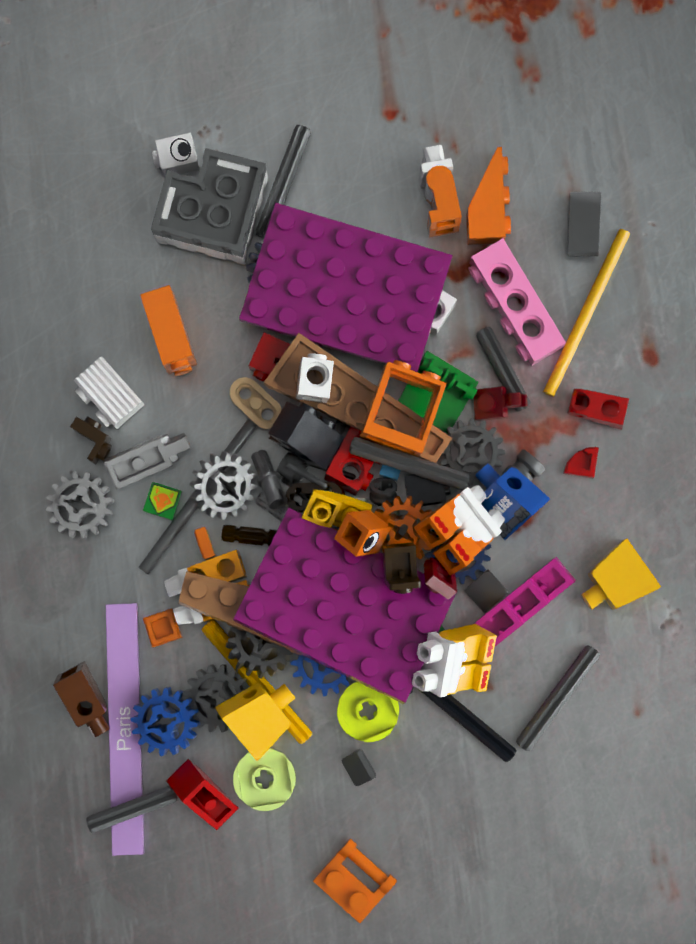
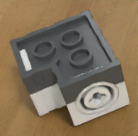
M205 148L203 164L199 169L198 177L184 176L178 174V172L167 170L151 226L157 243L171 244L176 246V248L196 253L198 251L205 253L207 256L223 260L229 259L235 263L245 265L247 249L251 244L255 229L256 217L258 218L263 200V191L266 189L268 182L266 163Z

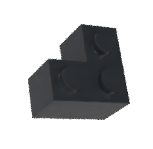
M287 401L268 432L270 435L269 439L286 451L326 469L344 437L334 430L336 424L322 416L318 419L316 416L317 411L303 402L297 406Z

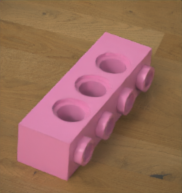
M504 239L471 256L469 272L477 284L479 282L483 284L487 291L484 293L486 301L492 309H498L502 316L500 323L508 336L513 334L518 343L515 348L524 362L528 360L531 366L565 346L564 338ZM497 271L503 272L507 277V282L502 285L496 284L492 281L491 274ZM516 297L522 301L523 308L518 311L511 310L507 305V300ZM527 323L536 325L538 335L535 337L525 335L522 326Z

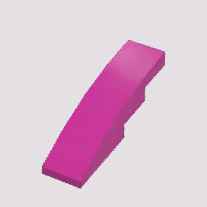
M555 557L473 624H477L497 635L495 646H497L576 580L560 560Z

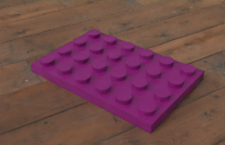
M275 203L239 320L294 338L300 333L315 344L384 365L387 362L393 363L394 360L402 361L411 365L410 370L418 372L453 255Z
M288 508L233 621L405 704L413 688V673L421 671L424 664L417 655L418 645L427 641L429 632H439L455 595L448 600L440 593H433L425 584L424 573L418 570L417 576L421 580L420 588H413L412 592L405 594L389 590L384 582L383 553L379 552L356 557L334 539L338 531L302 519L301 513Z

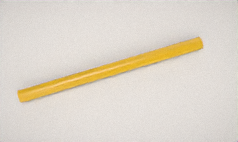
M624 229L618 230L543 390L545 394L554 397L629 238L630 233Z

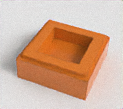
M206 527L196 529L194 534L203 559L209 560L217 557L208 529Z
M173 608L143 618L152 648L183 638L179 625L176 622Z

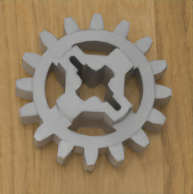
M222 451L220 458L211 453L210 462L199 461L202 470H193L192 472L197 476V481H192L189 485L197 489V491L191 494V498L199 501L197 507L202 511L206 510V514L212 518L217 514V517L225 520L227 512L235 518L237 517L238 508L244 511L248 509L245 504L246 500L254 501L255 499L250 494V490L257 489L258 485L251 482V479L256 477V473L248 470L251 464L245 460L241 461L242 457L235 453L230 456L226 451ZM223 466H231V468L227 467L225 470H218V468ZM219 478L224 481V485L226 486L225 488L228 490V492L223 490L224 488L221 485L222 483L219 480ZM223 501H229V502L226 503V504H221V505H219V504L222 503Z
M75 471L72 473L71 480L64 475L61 476L63 483L61 486L52 484V488L56 491L55 495L46 496L53 504L45 509L47 512L54 513L55 515L49 520L50 523H60L57 530L60 533L69 529V537L74 538L77 532H80L81 537L86 539L87 531L89 530L95 535L99 534L97 526L101 524L107 527L108 525L106 520H104L105 515H113V512L107 509V505L114 503V499L105 497L110 491L109 487L100 488L102 480L97 477L91 481V474L85 472L83 478H80L79 474ZM77 486L76 491L68 496L63 495L69 488ZM91 488L96 491L100 504L93 502L90 497ZM82 497V501L92 507V509L82 508L77 513V509L67 502H79ZM60 506L68 511L69 523L63 518ZM91 515H96L94 520L83 525L84 519Z

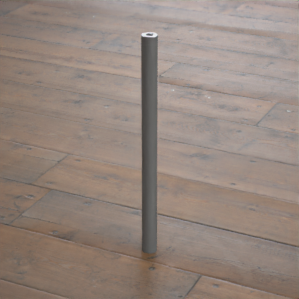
M247 419L224 451L229 453L230 456L234 453L237 454L257 428V425ZM228 466L220 467L218 470H225ZM190 496L138 568L147 574L150 573L198 508L197 504L199 501L194 500Z

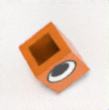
M370 510L347 512L334 539L356 557L379 553L391 527Z

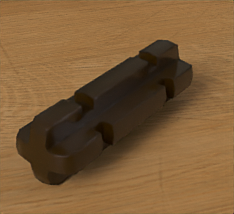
M223 525L221 538L225 542L237 540L238 543L261 546L268 544L270 546L277 530L269 529L268 532L262 528L244 526L236 528L235 525Z

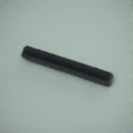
M421 691L503 761L509 762L515 756L517 750L451 694L439 697L430 691Z

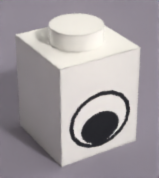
M191 132L155 140L157 150L152 151L155 168H161L164 177L167 170L181 174L200 169Z

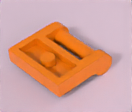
M350 838L315 877L313 882L358 923H361L379 901L392 889L397 880L391 874L387 876L356 848L357 844ZM347 857L379 885L374 892L342 864Z

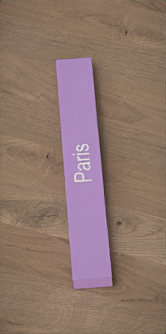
M137 603L106 604L111 808L143 796L142 745L138 744L141 734H132V731L138 727V724L130 721L132 717L139 714L133 709L134 705L140 704ZM144 815L111 826L112 856L142 855L145 853Z

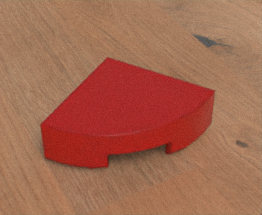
M589 447L575 453L566 463L563 474L593 479L595 477L599 447Z

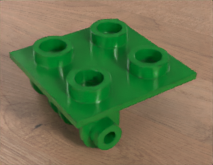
M426 351L420 362L418 373L422 374L423 371L435 373L441 377L440 381L447 383L433 425L448 434L447 428L449 426L453 428L468 400H472L477 392L476 386L479 382L431 352ZM407 384L398 401L424 418L432 392Z

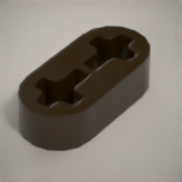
M312 482L296 483L286 491L287 505L297 512H304L309 500H302L301 506L299 502L294 501V496L299 495L300 490L306 495H311L314 489L324 491L332 489V492L345 495V491L342 487L332 482H325L327 483V488L325 489Z

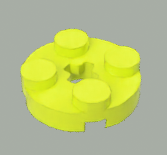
M359 682L348 686L339 698L337 708L338 721L345 733L356 740L364 742L379 741L388 736L397 723L399 715L398 701ZM367 701L370 706L376 705L377 710L373 712L374 718L368 720L367 716L361 717L359 711L363 709L362 703Z

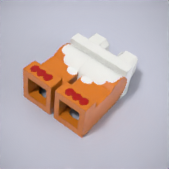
M442 145L423 148L424 157L422 158L423 163L420 168L419 180L421 188L425 187L426 201L432 207V210L428 213L427 221L429 238L459 232L462 216L452 175V159H444Z
M479 485L470 489L467 487L452 496L413 527L430 550L445 542L433 554L449 575L468 566L474 560V557L502 532L500 527L505 518L499 510L492 509L487 512L481 503L486 499V493ZM428 524H430L434 531L437 533V535L439 536L438 538L432 537L428 533ZM446 550H450L457 559V563L451 562L448 559Z

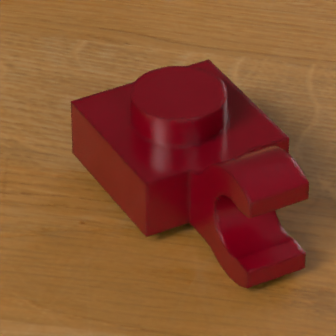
M503 386L477 389L474 396L475 420L477 421L508 418L509 408L528 406L527 394H521V392L506 394V387Z
M433 557L429 560L426 559L423 565L426 586L433 593H440L449 600L457 593L455 573L449 575L436 557L435 559Z

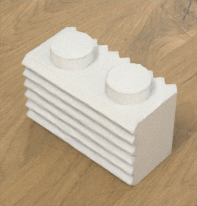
M102 356L74 379L75 383L79 386L75 392L86 404L92 401L99 410L95 414L106 427L112 423L118 429L144 406L143 402Z

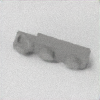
M185 433L169 438L168 434L161 437L159 435L106 458L103 462L117 490L173 466V462L179 460L177 454L189 449L190 443Z

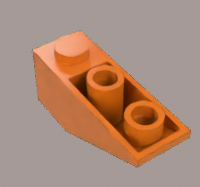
M497 147L466 213L467 245L494 244L501 239L505 240L506 234H511L510 216H505V205L510 202L509 186H504L503 175H508V157L502 156V147Z

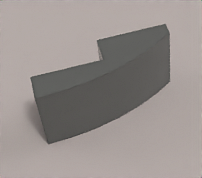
M570 192L568 256H599L601 192Z

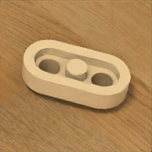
M239 378L230 387V398L233 404L259 428L270 430L282 411L280 404L251 378ZM248 389L251 391V396L248 399H242L240 392ZM265 410H271L274 415L272 419L264 420L262 413Z

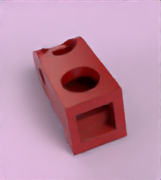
M573 389L567 413L574 417L592 420V422L622 430L629 398L584 389Z

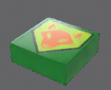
M152 482L143 511L173 521L182 491Z

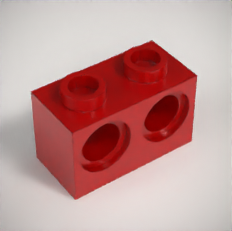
M350 427L323 479L339 485L343 490L356 496L359 489L366 491L374 476L369 473L374 461L351 454L349 449L354 437H358L376 444L379 443L360 437L361 431ZM348 466L354 467L358 471L359 477L355 480H349L343 475L342 470Z

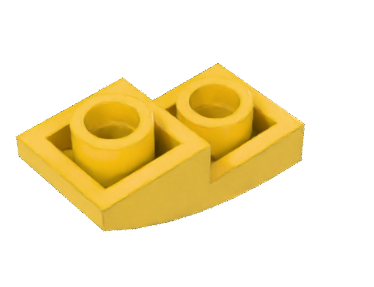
M314 489L301 518L320 526L331 528L334 525L340 528L347 512L371 511L372 504L346 495Z

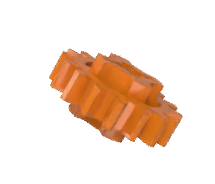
M395 496L393 505L388 500L384 501L382 505L385 511L377 508L374 512L375 515L391 527L389 531L390 540L385 539L383 545L413 542L416 545V557L419 560L422 559L424 556L422 548L430 551V549L413 527L417 525L418 518L422 521L433 511L431 509L423 511L421 509L424 503L422 500L416 505L412 504V496H408L405 502L401 501L400 496ZM397 510L409 511L407 514L400 516L395 513L392 514V512ZM405 524L408 526L407 531L404 535H401L399 533L400 527ZM428 524V525H427V531H428V533H429L432 537H435V538H436V537H437V533L431 531L432 527H431L430 524Z

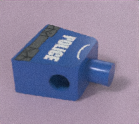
M488 463L475 474L476 478L486 488L484 491L486 499L481 503L487 512L492 509L499 510L505 518L500 527L502 530L500 535L504 540L550 500L545 493L515 467H511L500 476Z

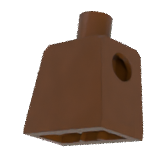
M85 661L57 675L53 686L76 726L80 727L86 724L93 738L108 731L110 727L103 716L107 710V703ZM88 701L92 704V707L84 708L80 702Z

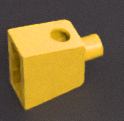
M626 538L619 542L588 573L594 586L581 594L591 610L605 600L611 609L614 610L661 588V585Z
M256 683L219 704L215 709L255 760L258 761L290 726L291 722L282 709L296 697L285 684L269 695L260 683Z

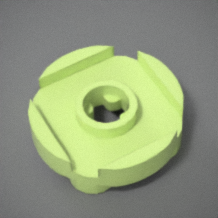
M269 748L258 761L248 752L239 760L233 774V785L237 796L246 805L258 811H270L282 806L290 798L296 784V773L292 762L284 753L273 748ZM261 770H266L268 775H273L274 780L269 782L268 788H263L262 783H256V777L261 775Z

